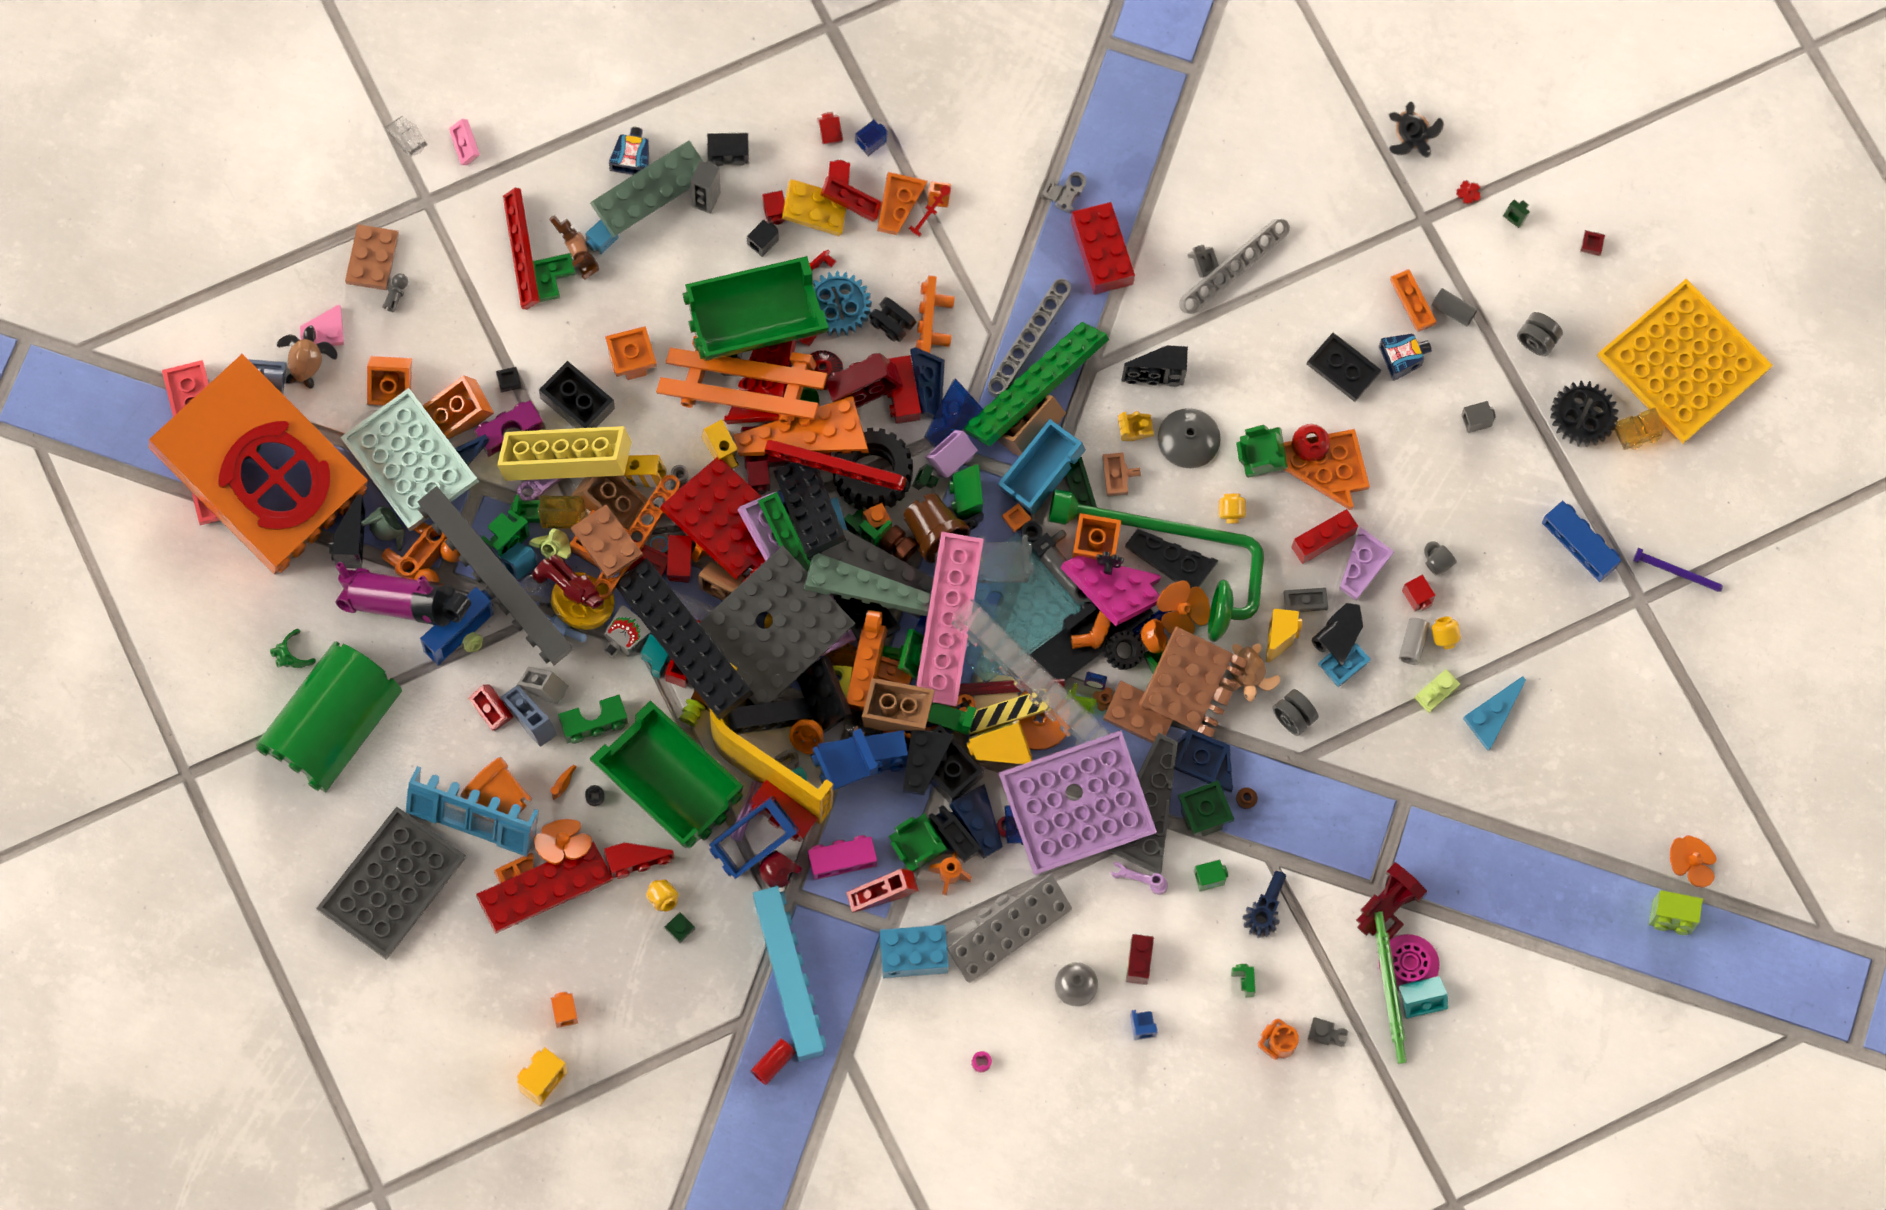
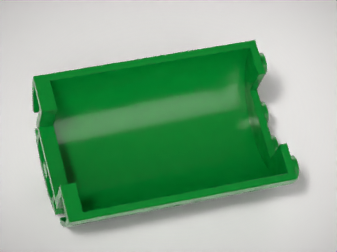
M807 256L685 284L686 292L682 293L684 303L689 306L691 320L688 321L690 332H695L696 338L693 339L696 351L699 352L700 359H704V361L828 333L829 330L824 311L820 310L813 287V275Z
M337 641L332 643L256 743V750L264 756L269 754L280 762L282 760L286 761L294 772L299 774L301 771L307 776L309 786L316 791L321 789L325 793L402 692L398 683L393 678L388 680L385 674L386 671L375 662L344 643L340 647V643Z
M651 700L635 714V722L609 747L604 744L590 757V761L684 848H692L701 839L705 841L712 834L711 830L716 825L720 826L726 821L728 811L743 797L741 792L744 786Z

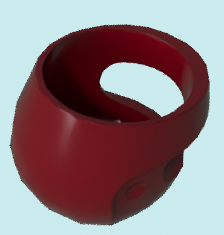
M774 850L762 860L759 872L765 884L770 887L778 886V888H782L790 883L787 879L789 873L796 872L800 874L803 868L779 851Z

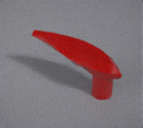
M825 250L810 263V267L813 271L824 261L832 268L836 260L829 256V250Z

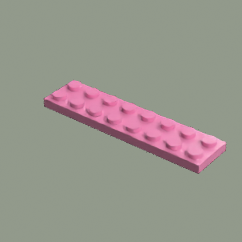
M941 532L916 683L918 687L935 690L932 703L952 707L957 706L984 539Z

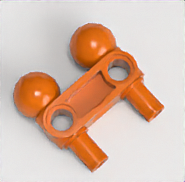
M425 522L413 529L421 536L403 557L390 548H387L382 553V559L394 566L395 573L402 578L418 580L420 576H425L427 581L440 583L439 575L430 567L440 555L445 561L451 563L460 561L458 559L460 553L456 549L452 551L445 543L447 538L444 534L438 535L432 526ZM441 536L439 540L433 541L434 537ZM414 568L412 572L406 573L407 569Z

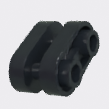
M885 297L879 303L882 310L874 309L869 315V322L874 328L883 330L891 341L901 342L906 336V332L903 329L911 330L917 322L909 312L892 299ZM888 315L892 317L894 320H896L898 323H895L892 319L888 317Z

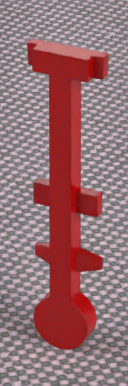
M948 185L941 187L939 197L933 196L935 202L931 207L927 204L925 208L928 211L915 228L912 226L908 228L920 237L922 235L919 229L931 213L936 215L937 211L934 209L939 203L944 204L942 201L943 197L951 193V188Z

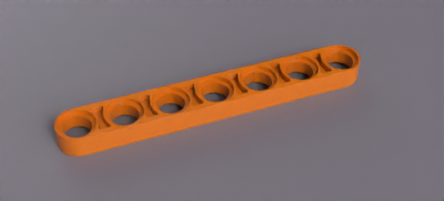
M666 475L662 478L627 532L630 537L635 532L642 534V540L634 542L640 551L665 514L660 508L653 505L654 500L661 497L666 501L680 489V482L674 475ZM669 480L676 482V488L673 490H667L664 485ZM645 515H651L654 521L650 525H645L642 522V518ZM632 564L621 570L617 577L607 579L603 572H601L594 586L596 590L600 585H606L609 588L605 595L599 594L601 598L607 600L611 597L620 579L626 574Z

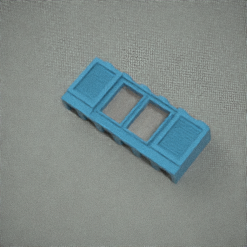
M416 767L407 790L406 813L435 824L438 822L493 842L498 847L527 857L536 835L539 810L534 809L529 822L518 819L520 813V806L518 804H514L511 807L508 815L497 811L500 805L498 797H493L488 807L477 804L480 792L476 789L471 791L466 800L457 796L460 787L457 782H453L447 792L436 789L439 784L438 775H432L427 785L420 783L421 767Z

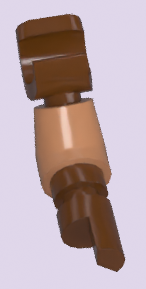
M555 215L550 217L549 220L560 234L563 233L564 244L574 259L572 265L575 268L578 267L582 278L585 280L598 272L599 265L588 252L586 240L581 232L571 228L572 224L568 219L560 222Z

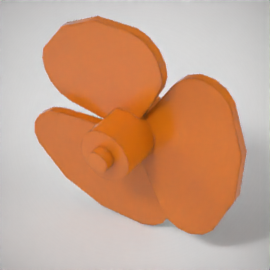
M1186 581L1170 584L1161 592L1157 600V608L1162 612H1168L1162 616L1161 623L1170 634L1173 633L1175 626L1193 634L1195 625L1192 620L1201 626L1209 621L1211 609L1208 597L1200 587L1190 588L1189 583Z
M561 819L544 825L541 833L534 836L533 843L536 852L542 859L551 864H559L563 861L564 854L568 859L573 860L587 854L591 848L592 838L584 833L573 836L580 831L581 823L577 820Z
M1690 835L1674 839L1670 847V863L1673 872L1678 876H1683L1688 871L1687 877L1693 886L1704 888L1711 885L1715 878L1711 868L1703 865H1712L1716 862V855L1711 848L1702 840Z

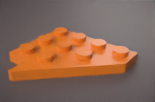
M1355 429L1328 434L1330 439L1329 450L1322 459L1317 461H1305L1299 458L1293 451L1292 441L1284 442L1288 468L1283 470L1349 510L1354 508L1350 493L1369 489L1370 485ZM1309 437L1306 440L1314 444L1318 442V437Z

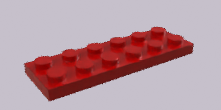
M592 841L591 848L587 854L578 859H568L564 854V859L559 864L546 862L476 894V897L492 929L497 934L607 884L613 880V877L594 841Z

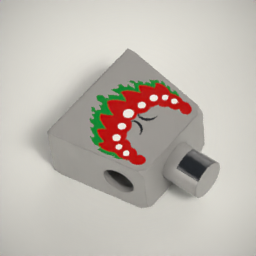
M622 604L605 632V639L610 643L604 649V652L612 659L619 651L629 657L646 643L649 635L653 634L636 614Z

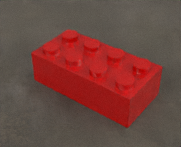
M1112 202L1072 211L1070 222L1093 294L1133 285L1135 273Z

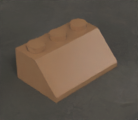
M1047 395L997 441L1013 454L1020 456L1049 419L1059 424L1066 412L1054 396Z
M711 561L698 575L699 589L723 601L747 577L743 574L735 580L718 563Z

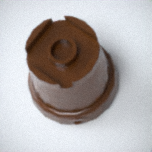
M930 493L923 496L926 499L925 501L919 503L918 500H915L909 505L903 516L905 517L904 521L920 545L919 552L924 560L929 563H935V554L938 552L941 532L970 536L971 531L963 520L958 519L949 510L937 494Z

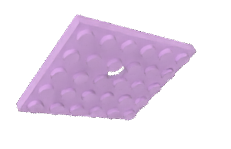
M1121 730L999 772L1034 875L1157 833ZM1071 784H1078L1083 790V795L1080 799L1073 801L1066 796V788Z

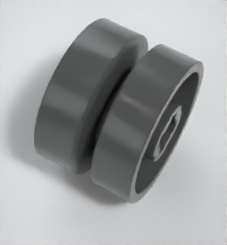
M1533 312L1517 333V338L1531 352L1540 356H1548L1563 335V330L1549 316L1540 312Z
M1292 689L1284 699H1281L1272 707L1279 722L1295 736H1299L1307 729V726L1312 725L1319 718L1313 704L1296 689Z

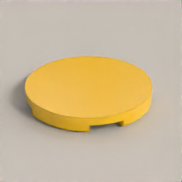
M574 572L577 576L586 575L584 572ZM586 575L593 584L597 580L592 576ZM555 584L551 593V606L555 614L567 625L578 629L588 630L602 626L611 617L615 605L613 594L609 599L604 600L601 606L592 609L589 606L584 607L582 603L576 604L564 596L563 590L557 584ZM606 585L597 587L600 595H605L609 590Z

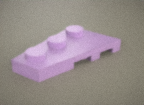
M1360 527L1339 589L1357 601L1391 558L1394 551Z

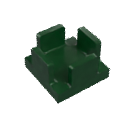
M1218 780L1178 795L1182 807V817L1187 829L1192 830L1194 836L1202 834V836L1222 830L1225 824L1234 821V816Z

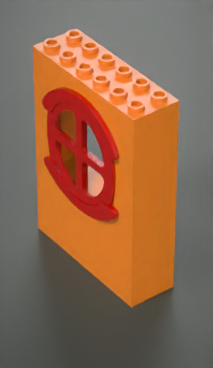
M243 354L234 360L149 439L148 448L273 574H276L278 571L282 573L290 565V559L293 557L297 559L305 551L304 548L307 543L313 544L321 536V530L323 528L328 530L336 522L335 519L339 513L344 515L348 511L357 494H362L363 497L367 490L368 480ZM264 443H279L292 448L295 454L280 469L275 470L256 451V448ZM246 457H251L269 475V479L252 494L246 492L241 479V465ZM300 460H304L307 463L312 478L311 491L307 497H301L284 480V475ZM277 484L296 502V507L289 511H273L260 506L258 499L273 485Z

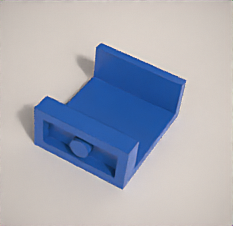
M861 728L853 731V737L818 750L817 746L813 747L811 760L814 767H819L821 775H819L820 781L823 784L827 779L833 783V791L878 773V766Z

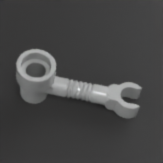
M683 465L674 466L671 470V475L678 478L680 485L685 484L688 479L687 468ZM678 475H684L682 478H678ZM672 480L666 489H675L676 482ZM660 497L653 502V505L660 508L665 500Z

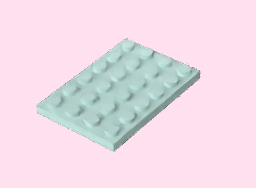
M409 388L341 437L410 531L427 520L418 511L420 506L417 501L433 488L438 486L449 501L452 502L479 482Z

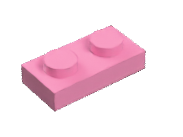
M461 119L449 128L461 165H468L480 156L468 119Z

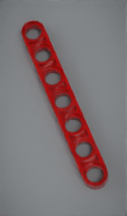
M768 440L764 452L772 457L893 490L902 491L907 480L904 476L774 440Z

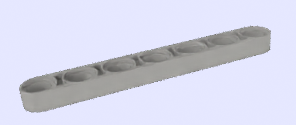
M1274 219L1187 292L1180 299V309L1184 313L1190 314L1200 310L1286 237L1290 230L1289 223L1284 219ZM1279 222L1283 225V232L1281 234L1275 231V226ZM1263 235H1266L1269 240L1265 247L1260 243ZM1248 248H1252L1254 252L1251 259H1248L1245 255ZM1234 260L1239 264L1236 272H1233L1230 267ZM1218 273L1224 276V281L1220 285L1216 283L1215 279ZM1203 286H1207L1209 289V294L1206 297H1203L1200 292ZM1189 298L1194 302L1191 310H1188L1185 305Z
M1058 279L1053 283L989 380L988 392L992 397L997 398L1002 391H1005L1012 384L1069 297L1071 285L1067 280ZM1064 285L1067 291L1060 294L1056 291V287ZM1053 301L1057 307L1049 310L1045 307V303ZM1042 317L1046 320V324L1038 326L1034 320ZM1028 333L1033 334L1035 340L1033 342H1026L1024 336ZM1022 350L1025 356L1017 359L1013 356V352ZM1010 366L1013 368L1014 373L1005 375L1002 369ZM993 383H1001L1003 389L996 392L992 390L991 386Z

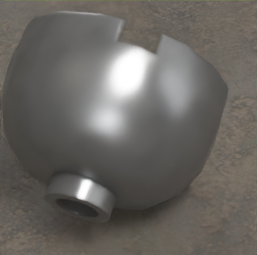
M1073 962L1065 965L1058 972L1055 979V990L1058 997L1064 1003L1072 1006H1082L1088 1004L1095 997L1098 990V979L1095 972L1088 965Z

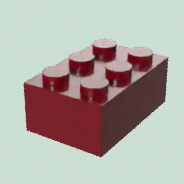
M881 353L871 354L866 360L853 363L843 371L834 372L831 374V377L826 379V385L833 402L853 396L857 408L903 387L896 364Z

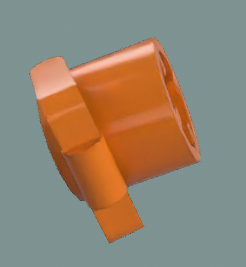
M1275 1019L1261 1033L1257 1046L1274 1060L1277 1058H1287L1295 1052L1299 1042V1035L1292 1026L1287 1025L1281 1019ZM1268 1039L1269 1049L1263 1045L1264 1042Z

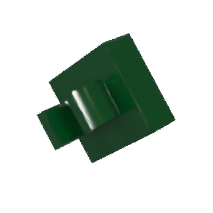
M1514 199L1507 207L1503 217L1520 228L1530 213L1526 209L1529 204L1524 200L1518 203Z
M928 464L919 468L912 487L917 490L925 486L931 489L933 486L936 487L939 478L931 475L934 468Z

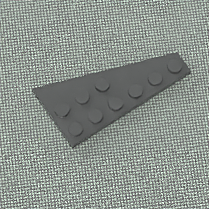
M1158 732L1137 775L1157 833L1108 849L1107 851L1146 870L1161 875L1178 741Z

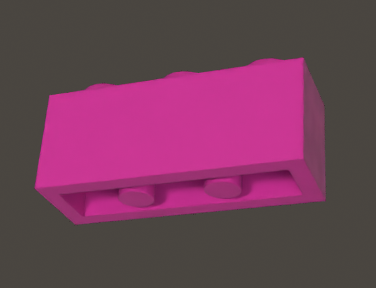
M857 836L848 842L838 840L830 846L816 845L811 847V850H808L813 880L877 866V858L871 836Z

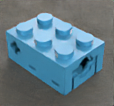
M945 925L880 930L883 978L948 973Z

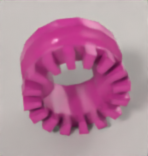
M979 1051L974 1054L971 1064L973 1069L982 1073L987 1071L992 1063L991 1056L985 1051ZM984 1057L987 1059L988 1064L986 1066L983 1064L978 1066L976 1064V1058L981 1059Z

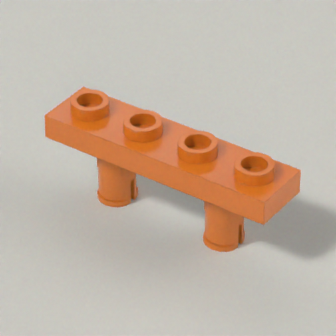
M930 275L921 284L920 294L923 295V301H920L919 313L922 314V317L918 321L917 326L920 340L917 339L916 342L917 348L930 353L931 345L950 346L951 334L933 332V314L935 306L952 309L955 301V296L937 294L935 291L937 277Z

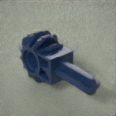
M1275 871L1265 895L1261 894L1258 902H1253V908H1246L1247 914H1244L1242 919L1247 922L1243 926L1244 928H1250V935L1257 932V938H1260L1262 933L1265 937H1269L1270 932H1276L1277 928L1275 925H1279L1280 922L1276 918L1279 914L1276 911L1279 904L1277 898L1286 879L1285 873ZM1263 916L1266 922L1259 923L1256 917Z

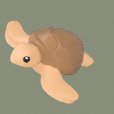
M1259 643L1253 645L1252 648L1248 646L1242 648L1241 645L1234 644L1232 647L1233 653L1248 661L1245 668L1232 663V667L1242 671L1241 676L1232 674L1234 679L1230 680L1237 684L1235 688L1222 682L1219 683V686L1231 692L1244 686V696L1249 702H1252L1257 695L1255 686H1258L1263 691H1270L1280 683V676L1264 678L1266 668L1259 655L1262 648Z

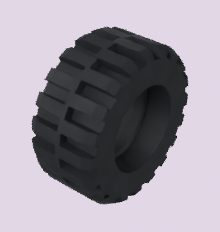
M867 428V432H864L869 453L851 451V453L837 452L834 457L855 463L865 456H880L891 464L893 473L902 475L907 479L904 489L898 491L875 484H867L857 479L833 473L834 485L837 486L838 494L840 496L844 495L846 503L851 504L853 502L856 509L860 510L862 507H865L867 510L880 503L883 504L884 508L887 505L892 508L896 505L897 500L902 501L905 497V492H908L911 487L913 475L911 452L909 448H905L906 443L902 439L897 440L896 434L893 432L886 434V429L879 428V431H873V428Z

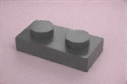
M1326 588L1284 590L1283 592L1285 610L1299 612L1328 610Z

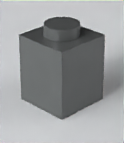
M1488 401L1466 406L1461 414L1468 433L1492 427L1496 418L1494 408L1489 406Z

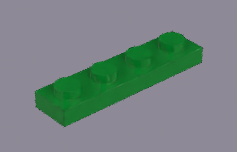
M775 492L758 500L779 547L783 545L808 572L811 562L804 552L797 532L778 493Z

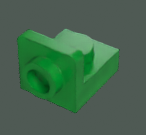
M1248 964L1235 965L1236 967H1233L1231 970V977L1244 976V978L1240 979L1241 991H1245V997H1254V967H1249Z

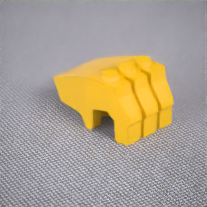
M1135 411L1133 414L1122 412L1118 415L1121 441H1136L1154 436L1151 414Z

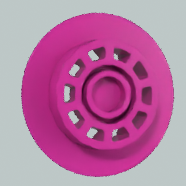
M1412 934L1399 935L1390 940L1392 960L1397 959V962H1393L1398 991L1400 985L1438 976L1439 957L1435 948L1427 940Z

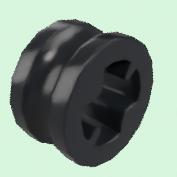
M597 785L588 787L585 791L586 802L594 807L601 805L605 799L604 790ZM599 792V799L597 800L596 798H594L591 800L590 793Z

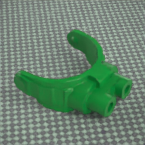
M300 629L293 630L285 637L282 643L270 649L271 656L276 657L277 667L291 666L293 668H302L313 665L316 662L315 658L309 660L297 659L288 651L287 641L292 636L301 632Z

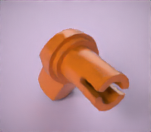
M1099 611L1094 626L1089 633L1071 635L1072 648L1091 646L1096 649L1101 647L1107 636L1111 621Z

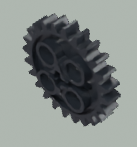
M1580 381L1578 386L1572 382L1570 388L1565 385L1563 392L1558 391L1557 397H1554L1553 400L1555 405H1552L1550 408L1553 411L1550 418L1556 419L1553 421L1552 426H1559L1556 433L1563 432V440L1569 437L1570 444L1576 440L1578 446L1585 442L1586 447H1588L1590 441L1596 446L1598 439L1604 442L1605 436H1611V430H1614L1616 427L1614 423L1618 421V417L1615 415H1617L1619 410L1614 409L1616 401L1610 402L1613 395H1605L1606 388L1600 391L1598 390L1599 384L1593 388L1591 387V381L1588 382L1587 386H1584L1583 381ZM1580 398L1583 403H1577L1574 399ZM1592 399L1593 401L1582 422V425L1579 429H1577L1576 425L1585 409V406L1588 400ZM1593 407L1601 408L1602 412H1596ZM1566 416H1573L1575 421L1568 420ZM1591 424L1594 429L1590 430L1585 425Z

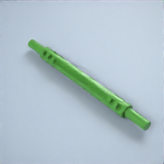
M1375 912L1377 928L1375 936L1392 1043H1395L1398 1064L1407 1063L1403 1043L1405 1036L1389 934L1386 933L1383 912Z

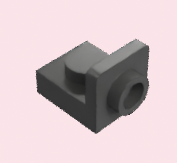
M1199 245L1193 248V252L1187 254L1188 258H1193L1200 278L1206 277L1219 266L1213 247Z

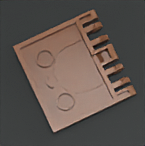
M1175 626L1140 704L1212 738L1215 730L1201 724L1203 720L1216 727L1219 722L1213 718L1206 717V711L1209 708L1213 712L1223 715L1225 710L1210 703L1214 700L1227 706L1233 692L1220 687L1219 683L1222 682L1235 688L1237 684L1233 680L1224 678L1223 675L1228 670L1236 676H1241L1242 671L1228 664L1231 662L1245 668L1248 660Z

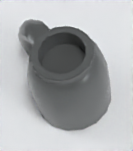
M1435 541L1426 544L1424 554L1427 562L1425 564L1435 576L1444 573L1457 563L1453 554L1444 545L1440 546ZM1434 548H1438L1437 550H1435V551L1429 556L1430 552H1431Z

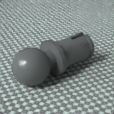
M396 274L392 278L393 287L388 288L389 293L382 306L384 309L387 308V311L395 312L400 297L404 295V292L401 290L405 289L408 285V278L404 274Z

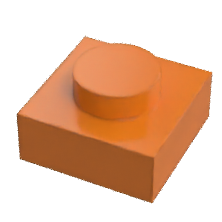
M1019 503L1002 515V519L1014 533L1022 529L1026 522L1032 521V518Z

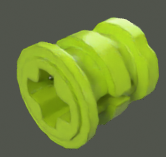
M686 699L687 706L683 708V715H680L679 719L687 725L696 727V720L701 717L700 712L706 708L695 700Z

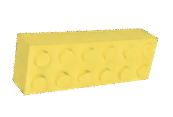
M624 426L505 432L497 466L505 481L622 476L625 474L632 441Z

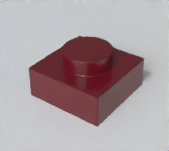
M1585 230L1580 252L1600 256L1605 234Z

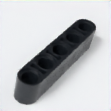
M805 698L736 707L722 718L726 726L738 735L792 727L799 720L813 719Z

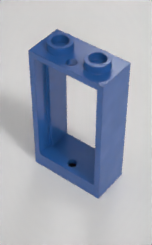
M475 587L466 596L471 601V606L461 622L455 623L451 621L444 627L434 625L420 638L423 652L438 666L462 644L465 636L476 632L494 615L492 598L485 590L480 591Z
M772 795L712 840L709 844L711 847L709 850L715 859L719 858L724 864L722 867L727 875L733 876L736 879L795 835L799 829ZM765 808H768L786 833L738 868L720 845V842Z

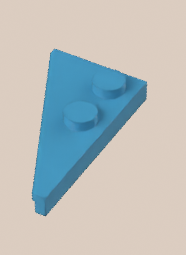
M1523 676L1463 718L1487 751L1491 749L1526 681Z

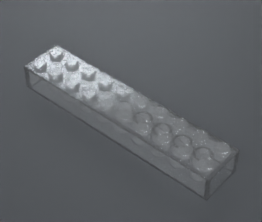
M969 597L952 615V625L960 632L964 630L969 635L967 639L975 647L980 645L984 649L983 655L989 661L995 660L999 664L998 669L1006 677L1010 675L1015 679L1013 684L1020 691L1026 690L1030 694L1029 699L1037 707L1041 705L1046 709L1044 714L1052 722L1057 720L1061 724L1060 729L1068 737L1072 735L1077 739L1076 745L1111 734L974 599Z

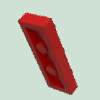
M831 175L826 177L820 194L872 222L877 220L882 204L881 201Z

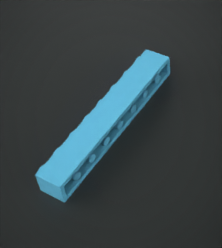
M778 886L753 892L754 904L798 1062L824 1055L823 1048H827L824 1035H819L818 1028L821 1027L818 1014L814 1015L812 1010L815 1002L813 995L807 992L806 986H810L807 974H802L800 967L804 963L801 953H797L795 945H798L796 934L790 931L789 925H792L790 912L785 913L783 906L787 904L784 891L780 892Z

